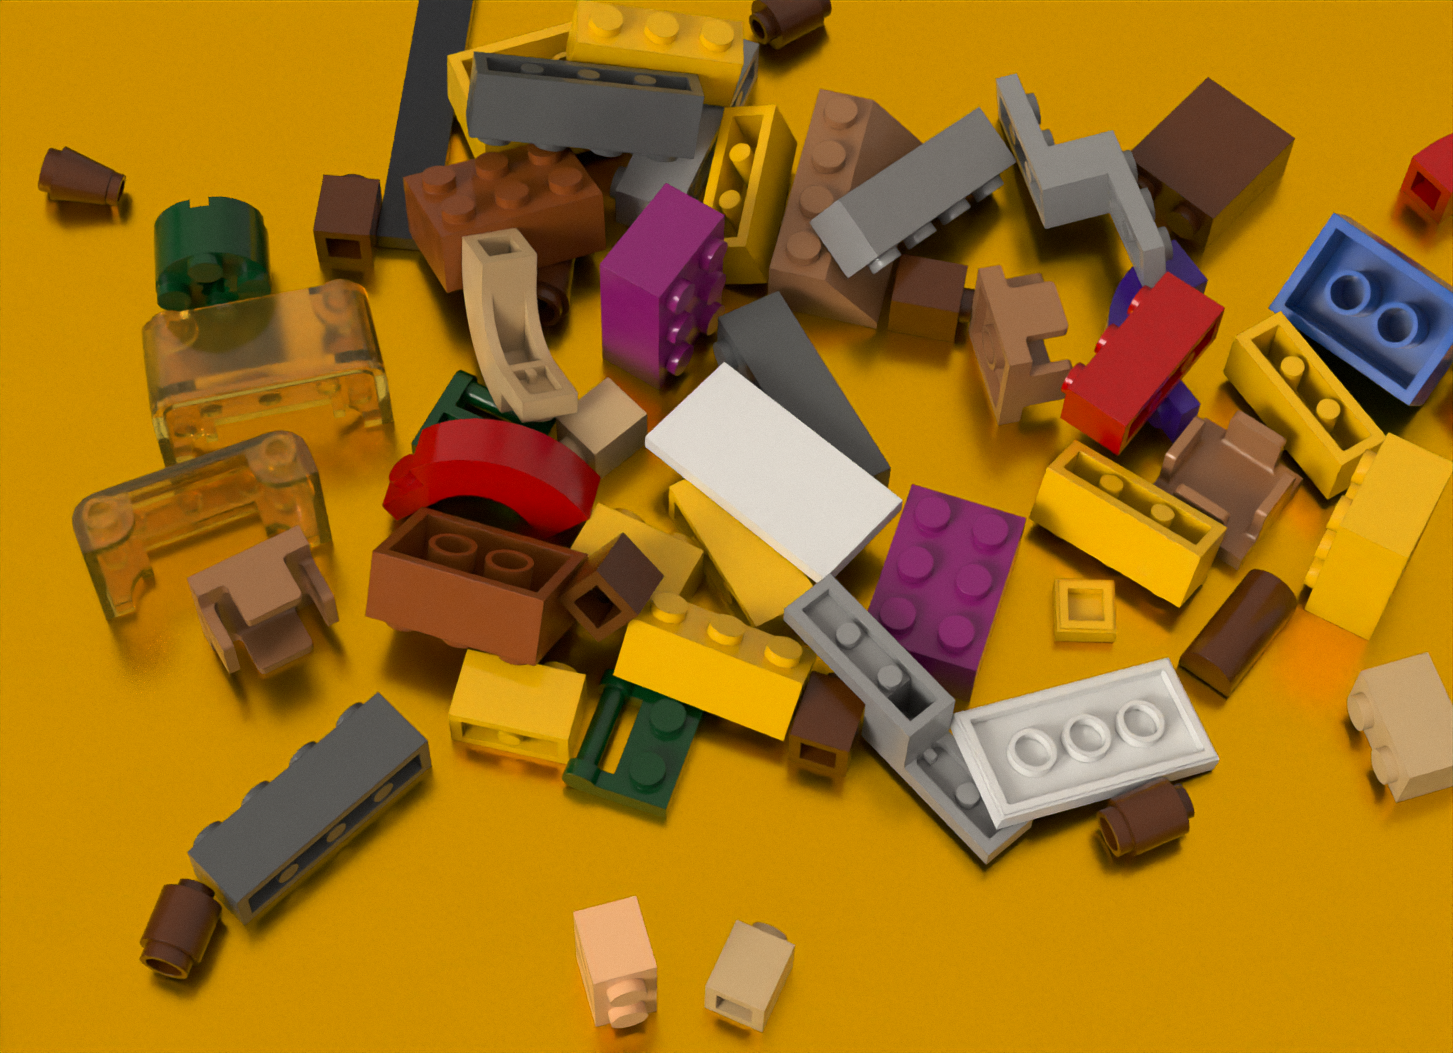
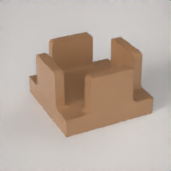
M1001 265L978 269L968 327L970 339L998 425L1019 422L1022 410L1026 406L1064 399L1066 394L1061 392V387L1073 368L1071 361L1068 359L1050 362L1043 339L1064 336L1068 329V321L1054 282H1044L1041 273L1005 279Z
M1238 410L1231 418L1227 430L1206 417L1201 419L1196 415L1166 453L1160 474L1153 485L1227 527L1215 557L1238 571L1298 492L1303 477L1280 462L1287 442L1286 439L1246 413Z
M299 525L187 578L203 633L212 650L217 651L229 675L241 669L233 642L236 640L243 642L261 674H267L310 653L314 649L313 642L297 614L300 609L315 603L327 626L339 622L334 595L312 557L309 542Z

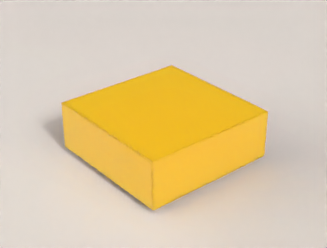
M1055 579L1053 585L1055 641L1114 643L1117 634L1114 580Z

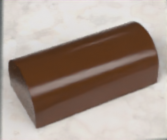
M1260 569L1250 570L1183 652L1178 663L1228 697L1294 615L1297 608V599L1286 583L1272 573Z

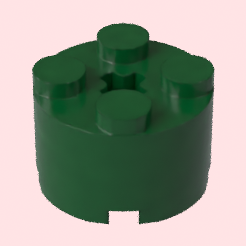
M208 197L209 205L190 208V199L178 202L163 211L154 224L157 304L160 308L167 311H176L191 317L205 318L208 324L215 327L235 325L240 320V314L259 306L271 293L269 235L264 225V218L259 210L252 205L229 197Z

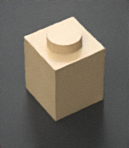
M607 377L578 400L577 413L556 417L557 441L575 452L603 479L645 445L647 413Z
M736 920L705 985L704 1008L763 1033L793 967L795 944L788 942L786 935L771 925L755 922L751 926Z

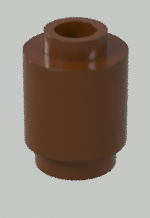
M755 0L751 6L752 15L749 16V24L759 42L762 44L767 43L774 49H780L821 27L824 23V18L831 14L830 0Z
M1162 776L1109 799L1108 807L1097 812V820L1103 838L1115 856L1119 857L1126 853L1137 856L1189 833L1188 819L1193 818L1195 812L1185 788L1180 783L1172 785L1166 777Z
M180 879L178 885L166 884L163 886L140 940V945L144 948L140 956L142 964L157 973L177 979L187 978L191 968L200 965L222 912V906L213 899L215 892L210 887L191 879Z

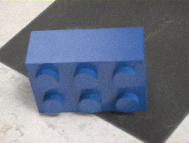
M1332 214L1269 306V309L1274 313L1281 311L1297 329L1408 406H1423L1453 362V286L1346 215Z

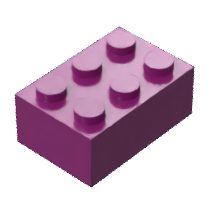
M668 183L663 185L600 263L602 358L657 390L661 389L672 374L678 376L685 370L692 358L696 342L703 334L711 335L718 327V317L725 313V306L722 304V290L726 282V274L723 273V258L728 244L724 241V214Z
M912 484L868 612L952 697L970 702L1018 556L1026 518Z

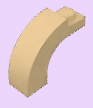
M517 228L462 236V278L470 334L481 373L497 408L501 413L514 411L522 423L530 421L546 422L557 416L577 413L578 392L554 361L541 328L537 305V253Z

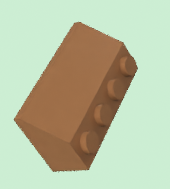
M819 89L769 267L768 295L779 291L791 311L877 329L894 261L874 275L869 267L865 266L847 278L809 222L838 199L923 144L876 101Z

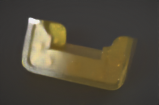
M336 279L321 286L181 312L163 311L153 316L141 329L151 419L165 466L194 461L192 448L196 440L205 435L207 443L219 441L216 426L327 404H332L334 418L345 417V408L360 412L364 417L365 427L394 422L386 369L368 293L363 286L350 280Z
M289 431L268 432L95 492L82 499L75 507L72 516L73 530L106 620L135 611L132 598L135 584L141 577L144 580L154 576L146 551L258 512L267 536L277 533L278 529L289 530L299 525L309 542L310 548L331 541L332 535L319 471L303 438Z

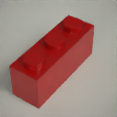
M1168 271L1153 288L1144 285L1130 303L1127 310L1129 316L1120 327L1114 323L1109 325L1095 346L1094 353L1096 355L1087 365L1081 362L1077 363L1065 378L1061 392L1066 395L1060 418L1118 456L1216 339L1225 307Z

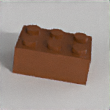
M530 143L501 152H486L477 158L447 166H432L421 173L403 177L409 232L447 293L463 289L462 236L517 228L537 253V268L606 250L603 193L570 147L563 151L553 152L540 149Z
M421 507L372 551L365 616L386 622L390 628L397 631H417L441 638L445 644L451 647L474 648L495 654L502 661L509 664L536 666L576 621L557 598L581 563L588 557V554Z

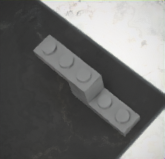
M1017 73L996 78L998 117L1044 228L1048 229L1110 213L1142 287L1148 285L1153 288L1166 273V261L1173 259V249L1166 227L1157 228L1154 222L1155 208L1148 188L1139 189L1137 167L1132 152L1130 150L1122 151L1113 130L1055 145L1051 131L1049 129L1041 131L1040 129L1041 115L1035 94L1033 92L1025 94Z
M828 574L784 608L783 620L866 704L861 736L986 865L1031 828L1033 820L996 830L954 736L949 732L956 700L831 574Z

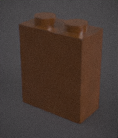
M1207 77L1131 152L1137 167L1139 189L1148 188L1154 203L1155 214L1167 222L1177 235L1190 239L1205 250L1285 171L1295 138Z

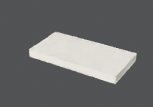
M725 362L645 436V447L816 583L828 574L835 578L902 510L903 500Z
M1169 657L953 713L950 729L996 830L1116 797L1162 776L1166 777L1169 781H1174L1210 771L1215 768L1220 760Z

